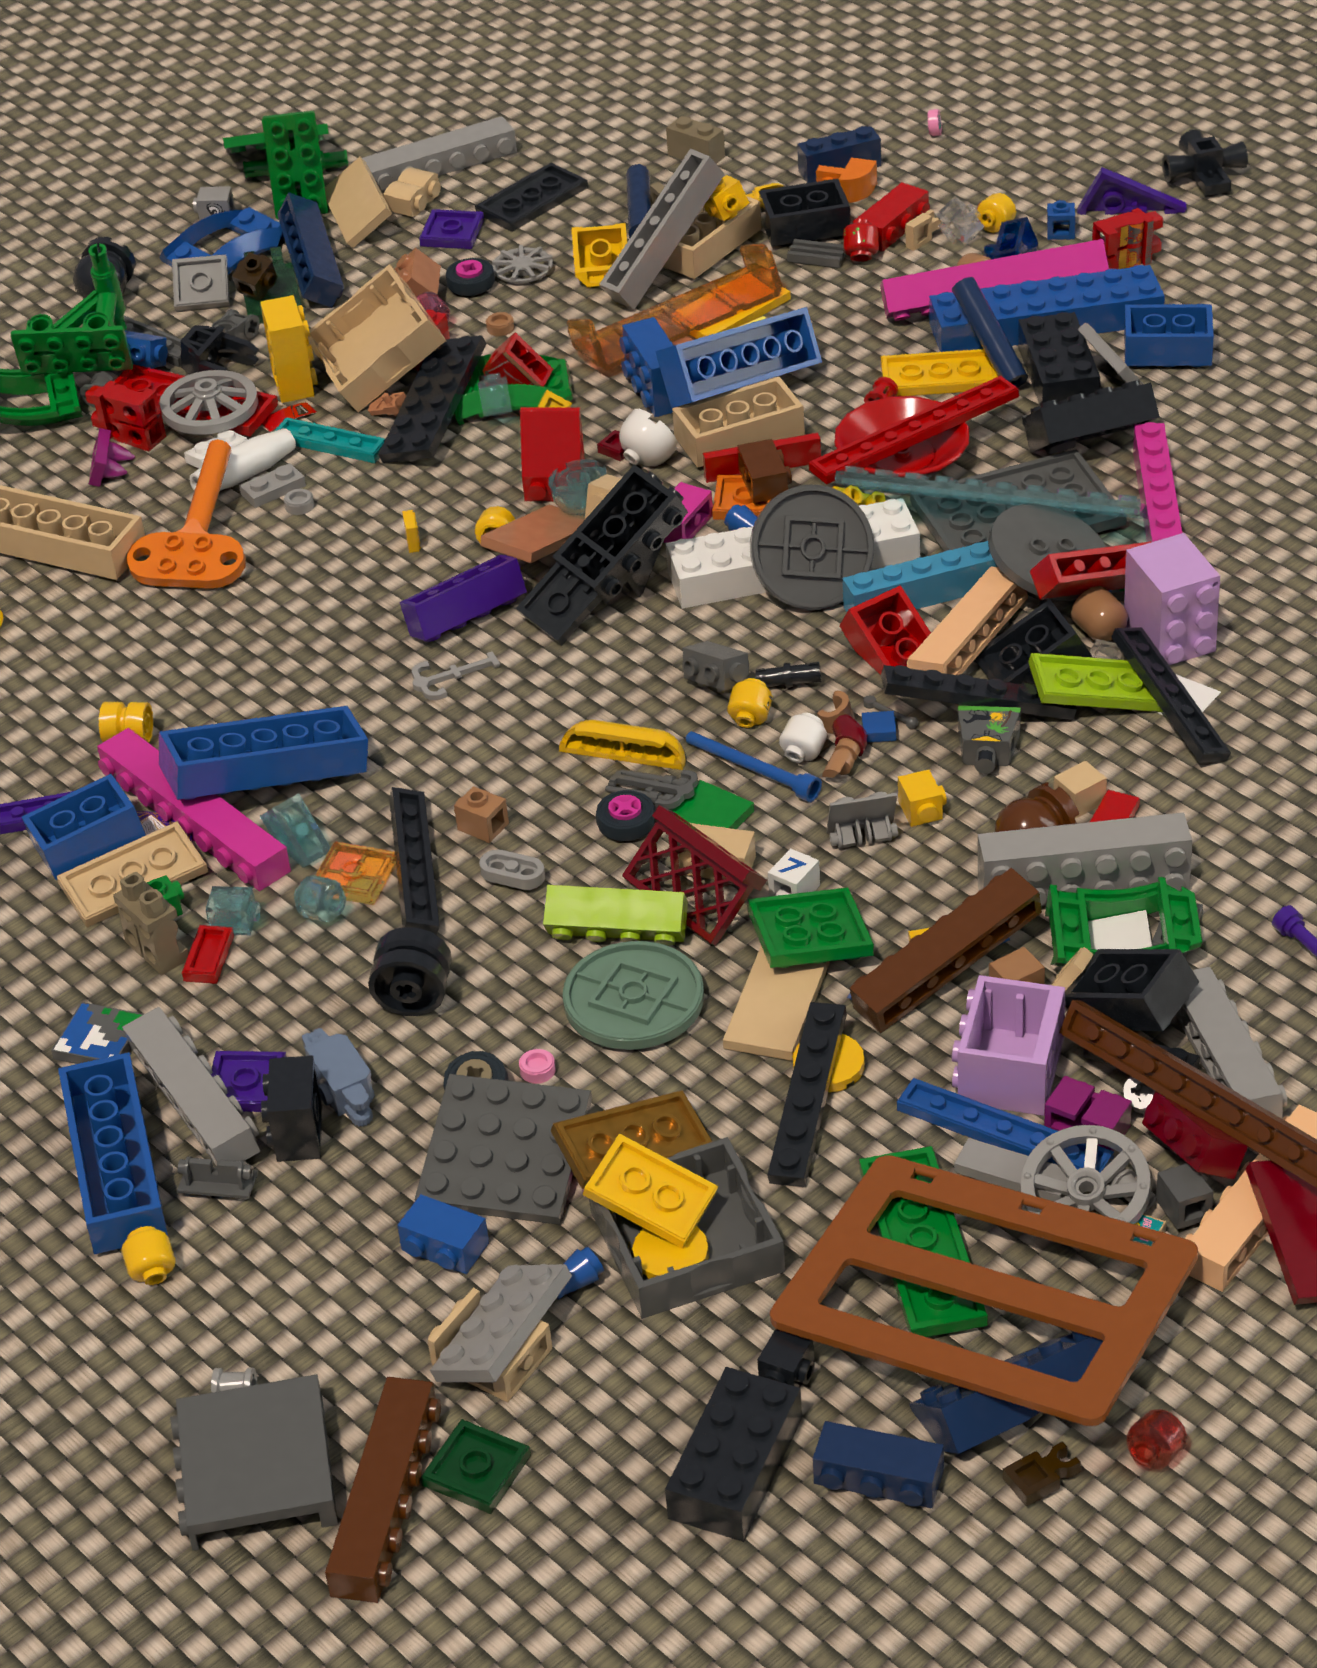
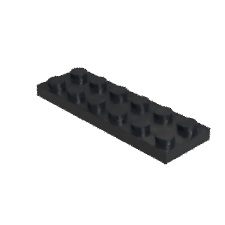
M482 335L446 339L447 341L424 359L378 454L382 463L434 458L486 346Z

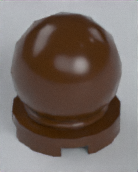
M1045 782L1029 791L1028 797L1007 804L999 812L995 824V832L1077 824L1075 817L1079 815V811L1071 797L1062 788L1058 787L1054 790L1048 786L1049 782Z

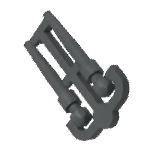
M621 769L611 776L605 791L613 793L621 790H634L648 796L656 808L661 805L667 809H673L678 807L685 799L694 796V788L698 785L699 781L697 774L689 770H683L681 777L677 779L673 775L666 774L661 776ZM619 783L634 787L645 788V791L615 786Z

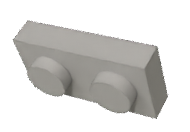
M289 463L279 466L262 476L254 477L250 481L239 485L241 495L254 508H257L286 495L294 489L305 487L306 483L305 477Z

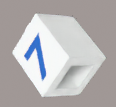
M790 848L768 872L769 896L816 891L820 886L819 860Z

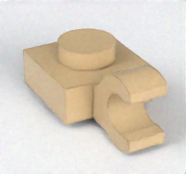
M929 210L906 223V248L915 251L931 241L932 232L945 226V215L942 214L934 218V210Z

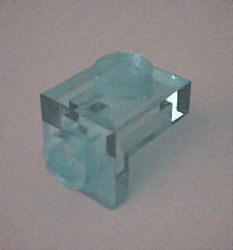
M500 373L483 376L484 381L478 382L484 417L513 412L508 379L506 377L501 378Z

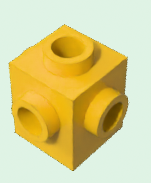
M726 175L721 179L703 207L709 216L725 221L734 218L738 211L749 205L750 202L740 181Z

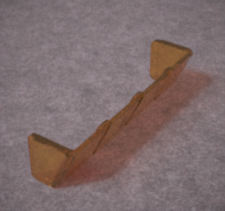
M745 244L740 247L745 267L597 331L591 319L572 318L567 320V330L572 345L597 367L607 371L622 365V361H625V355L621 350L619 341L620 337H623L622 325L655 317L669 340L674 342L690 335V331H699L737 314L736 311L741 309L748 310L778 297L780 292H782L781 288L783 286L773 254L765 244Z

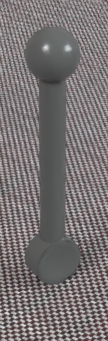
M874 696L864 697V707L876 708L880 711H894L895 718L906 723L909 729H914L918 726V719L916 717H907L876 702Z

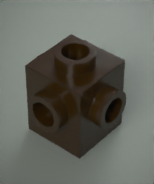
M248 252L244 260L238 263L236 271L232 275L238 293L257 301H261L268 290L274 287L278 278L270 258Z

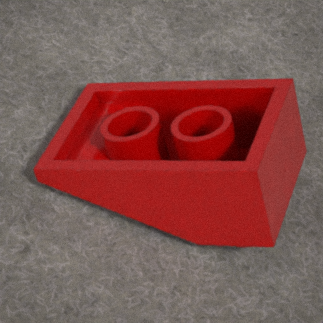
M521 407V465L524 501H583L587 474L580 407Z
M901 585L848 609L839 625L855 652L880 675L884 665H903L907 667L910 655L931 634Z

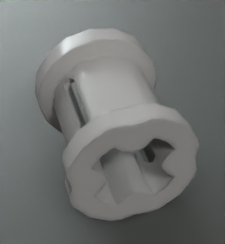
M214 1368L211 1379V1393L257 1385L255 1368H247L245 1372H223L222 1368Z

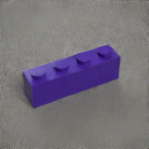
M500 554L401 601L400 606L409 635L424 642H430L440 638L441 633L449 629L454 630L464 627L467 624L466 621L474 617L489 615L492 609L499 605L514 603L517 597L526 593L527 590L517 558Z

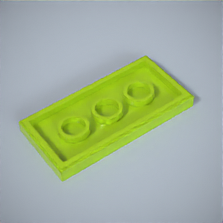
M1031 653L1028 663L1041 703L1163 712L1128 660Z

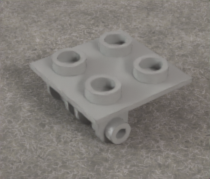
M876 792L865 798L843 797L830 803L826 832L827 835L829 834L831 846H838V849L855 846L853 830L855 831L858 845H862L861 829L865 830L868 844L872 843L871 828L875 843L891 841L892 837L898 836L897 824L893 823L897 793Z

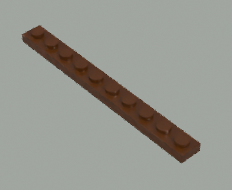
M1071 1001L1059 1031L1061 1035L1317 1188L1316 1138L1083 1001Z

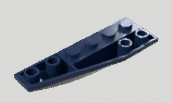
M1071 1331L1067 1335L1046 1341L1033 1349L1003 1361L1070 1382H1077L1082 1378L1103 1341ZM941 1384L931 1386L920 1392V1399L909 1403L912 1412L937 1444L944 1445L945 1452L960 1454L1041 1413L1040 1411L954 1384H949L945 1387Z

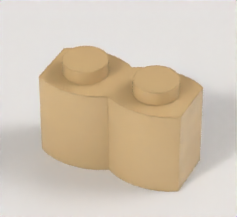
M412 167L405 169L398 180L392 182L383 194L391 212L411 217L417 216L425 209L427 203H430L439 195L441 185L438 174Z

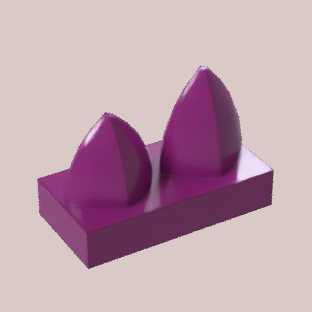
M99 428L92 453L89 485L100 487L102 477L116 478L126 475L127 471L116 461H126L135 458L126 448L110 441L111 430Z

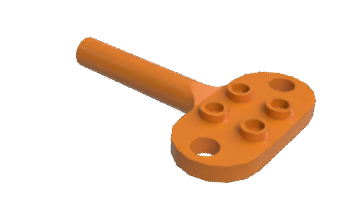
M223 440L210 441L184 527L176 532L151 533L141 537L132 544L127 553V565L133 578L141 584L211 589L231 584L241 576L246 567V557L240 543L230 536L207 533L232 451L231 446ZM143 555L149 556L146 560L137 561ZM227 560H236V562H234L231 565H223L224 562H226Z

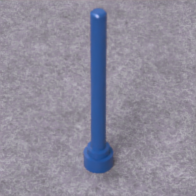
M693 731L689 732L686 736V742L690 745L791 787L796 796L802 800L813 802L821 791L822 781L819 777L809 773L794 775Z

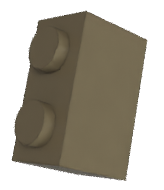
M680 116L666 127L668 155L683 160L688 151L693 149L710 156L716 164L725 158L724 129L714 127L709 123L693 120L686 116Z

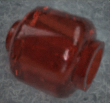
M1153 1409L1144 1414L1130 1427L1127 1433V1446L1131 1457L1139 1465L1151 1470H1161L1170 1465L1183 1453L1187 1446V1433L1179 1418L1171 1412L1163 1409Z

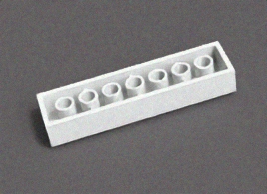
M903 498L889 499L869 505H859L869 521L874 538V556L870 571L920 557V532ZM742 527L737 530L711 533L706 536L680 539L666 543L668 574L682 609L768 592L757 578L751 562L750 537L753 527Z

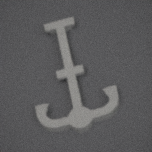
M491 651L487 653L488 658L458 668L454 664L449 666L450 670L424 677L419 673L430 669L428 661H424L412 668L413 688L418 692H422L426 699L440 700L447 697L446 690L442 687L438 691H430L429 687L431 685L453 678L458 679L462 675L490 666L497 668L500 667V662Z

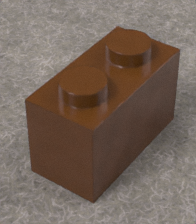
M772 439L737 445L738 470L753 503L772 500L780 493L788 490V484H792L791 471L789 466H784L783 453L781 449H776Z

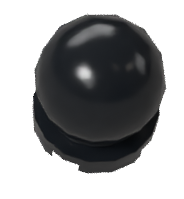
M98 237L88 243L82 252L81 260L75 266L73 276L75 290L83 299L95 290L90 272L93 264L88 252L89 247L97 244L98 251L101 253L99 244L106 246L109 262L115 266L123 294L126 284L132 278L136 267L134 254L128 246L124 244L121 247L119 244L111 242L112 238Z

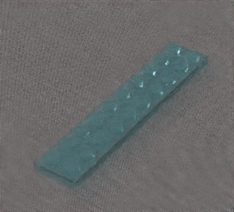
M845 466V472L836 471L835 483L845 488L851 485L862 490L1013 506L1022 504L1046 505L1070 512L1146 519V506L1136 496L1119 495L1118 500L1109 499L1110 496H1107L1106 493L1088 492L1087 497L1079 496L1076 490L1057 488V493L1055 494L1048 493L1049 490L1042 486L1026 485V490H1018V486H1014L1012 483L996 482L995 487H988V483L976 479H966L965 484H959L958 480L947 476H935V481H930L923 474L907 472L905 473V478L898 477L899 474L893 473V471L875 469V475L869 474V471L863 470L864 468Z

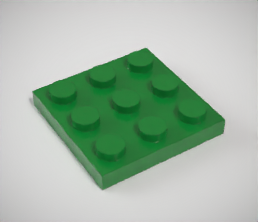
M849 888L747 899V911L770 968H788L792 965L809 963L822 964L826 961L842 959L856 960L861 957L873 956L874 943Z

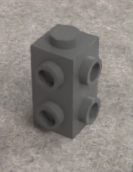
M709 641L682 648L684 678L697 682L698 686H711L717 688V691L720 693H731L736 683L749 678L748 653Z

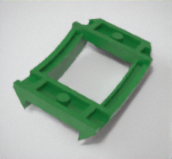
M491 354L482 355L454 414L458 424L462 425L464 424V418L479 414L480 418L504 411L520 410L521 407H537L546 390L570 401L573 399L569 365L566 359L540 355L553 368L544 387L526 384H506L483 388L481 376L484 375L483 369Z
M0 369V393L34 395L48 392L50 405L31 408L0 406V423L17 426H39L83 417L74 373L22 374L20 369Z
M1159 877L1155 883L1134 888L1115 890L1077 888L1076 893L1058 891L1057 885L1050 884L1045 916L1050 919L1053 958L1050 965L1064 967L1076 952L1083 947L1087 948L1092 954L1096 953L1097 950L1091 949L1088 921L1146 910L1147 915L1159 911L1163 943L1141 949H1180L1182 954L1199 949L1202 944V936L1195 893L1181 886L1179 891L1167 885L1165 877Z

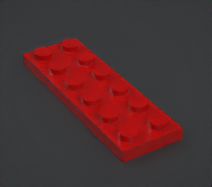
M133 365L132 370H124L114 382L138 392H143L147 388L156 390L160 406V398L167 387L185 376ZM257 391L258 406L253 415L242 424L229 430L251 437L278 406L277 396ZM228 396L236 402L240 403L241 405L244 403L246 399L243 397ZM184 397L177 398V399L174 401V403H176L177 401L181 400V399L184 398ZM192 404L176 414L185 418ZM224 405L217 408L220 417L234 412ZM201 410L196 420H211L209 411Z

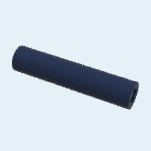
M641 164L632 165L626 172L629 238H631L651 208L650 172L646 166Z
M967 277L958 281L952 287V292L998 376L1004 377L1018 388L1027 381L1028 375L974 277Z

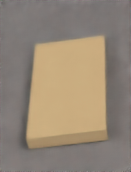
M360 156L325 187L327 204L346 243L352 248L356 247L392 215L367 163Z
M178 821L66 871L58 875L57 880L85 926L90 927L119 913L113 894L122 890L120 880L131 873L138 872L144 877L146 883L167 875L171 882L177 880L181 885L207 873L208 868Z
M761 946L723 1038V1049L793 1061L792 1055L801 1040L810 1002H815L830 961L822 964L792 965L788 968H770Z

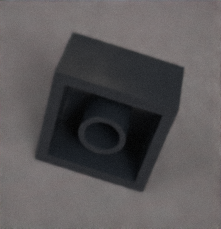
M313 1055L269 1059V1074H263L264 1096H268V1098L261 1101L263 1123L269 1122L270 1125L266 1127L268 1148L274 1147L277 1162L321 1159L323 1105Z

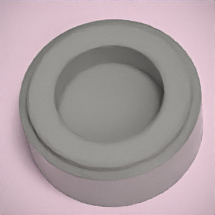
M294 489L284 496L285 510L293 515H302L310 512L314 508L313 494L306 489Z

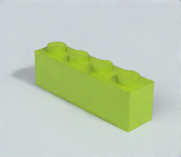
M547 885L543 925L548 934L560 940H570L572 936H586L587 940L594 942H604L606 938H620L621 942L654 940L655 943L672 946L675 942H684L688 901L684 892Z

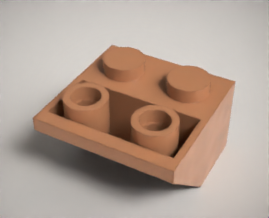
M415 247L408 255L404 254L399 259L395 271L408 284L424 309L437 297L441 266Z

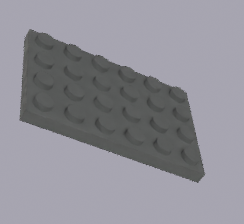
M1077 449L910 492L911 504L943 551L988 541L990 530L996 518L1003 511L1022 504H1040L1061 509L1081 519L1096 533L1127 524L1126 513Z

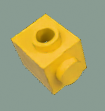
M929 769L898 776V802L911 827L943 819L942 805L947 803L946 793L942 785H937Z

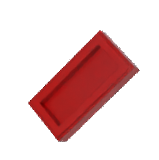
M199 925L182 970L183 981L217 984L234 938L233 927Z

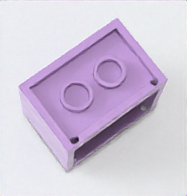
M1184 533L1127 549L1124 607L1128 615L1126 628L1142 627L1168 665L1215 652L1220 575Z
M979 975L976 988L969 989L966 1010L969 1013L968 1015L962 1014L959 1026V1036H962L961 1041L955 1040L953 1045L952 1062H958V1066L954 1068L952 1087L958 1088L959 1095L997 1109L1044 1116L1045 1103L1050 1097L1064 1041V1036L1059 1031L1065 1019V987Z

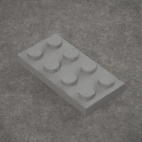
M566 1264L511 1265L503 1269L495 1284L480 1299V1304L471 1316L463 1322L459 1332L450 1344L442 1350L439 1359L430 1369L436 1382H496L571 1279L572 1274Z

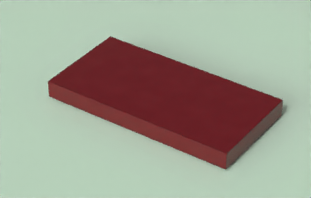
M1271 1160L1249 1162L1245 1170L1293 1304L1317 1302V1188Z

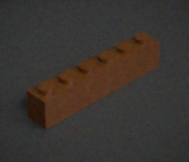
M1013 868L1008 869L1002 875L995 876L986 887L975 895L968 896L959 907L948 915L941 916L932 927L921 935L913 937L908 945L894 955L886 957L881 965L869 974L859 977L849 988L853 1008L879 1033H882L1041 914L1039 891Z
M388 1376L386 1378L326 1567L325 1575L330 1597L378 1603L383 1587H388L392 1577L391 1559L393 1553H399L402 1544L403 1519L408 1520L412 1511L411 1492L413 1486L418 1487L421 1481V1459L423 1454L427 1455L431 1448L432 1433L430 1429L432 1423H437L440 1418L441 1400L436 1398L434 1384L431 1381Z

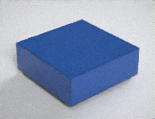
M894 711L861 713L862 727L867 732V742L896 741Z

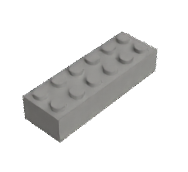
M1184 812L978 834L979 891L982 890L995 876L1002 875L1008 869L1013 868L1039 891L1041 907L1047 904L1050 884L1057 885L1058 891L1076 893L1077 888L1095 890L1134 888L1155 883L1159 877H1165L1167 885L1179 891L1181 886L1190 890L1192 837Z

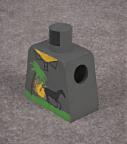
M958 705V737L962 762L966 765H975L976 770L983 774L991 773L995 766L1010 765L1020 737L1021 708Z

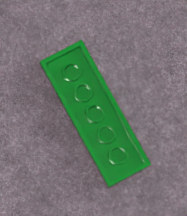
M932 1146L859 1159V1170L862 1178L877 1158L886 1155L939 1169ZM915 1175L917 1180L928 1183L933 1181L931 1178ZM896 1197L891 1200L876 1222L880 1237L970 1263L953 1212ZM892 1277L909 1332L930 1337L988 1326V1315L984 1304Z

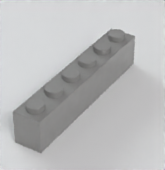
M503 116L366 156L362 159L367 163L381 193H384L386 188L392 182L397 181L401 173L409 167L437 173L440 176L516 153L515 129Z
M693 149L688 151L599 285L615 302L633 310L636 308L725 175L710 156Z
M1211 967L1193 970L1199 983L1190 994L1189 999L1178 1010L1176 1017L1197 1055H1200V1061L1207 1074L1283 1119V1107L1287 1106L1286 1091L1283 1085H1278L1275 1081L1271 1064L1265 1063L1259 1043L1257 1041L1253 1042L1247 1022L1245 1020L1241 1021L1235 1001L1228 999L1222 979L1218 980Z
M157 1007L122 1027L136 1057L216 1167L219 1160L240 1162L260 1152L255 1140L259 1132L249 1116L243 1119L241 1115L244 1113L237 1099L233 1095L229 1098L226 1096L228 1091L219 1075L211 1076L213 1071L204 1055L196 1056L198 1051L188 1035L181 1036L183 1031L173 1015L167 1017L162 1009Z

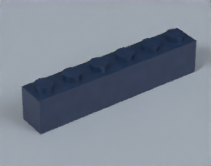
M288 192L277 215L302 298L332 308L336 299L341 298L344 284L318 204Z

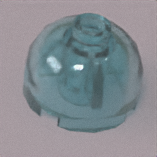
M589 459L570 461L566 463V469L558 472L557 468L548 478L553 501L563 512L570 515L585 516L588 483L607 474L605 466L603 468L599 467L598 461Z

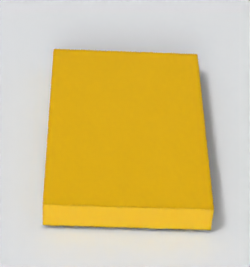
M619 1133L586 1184L582 1195L683 1249L716 1195L719 1186Z

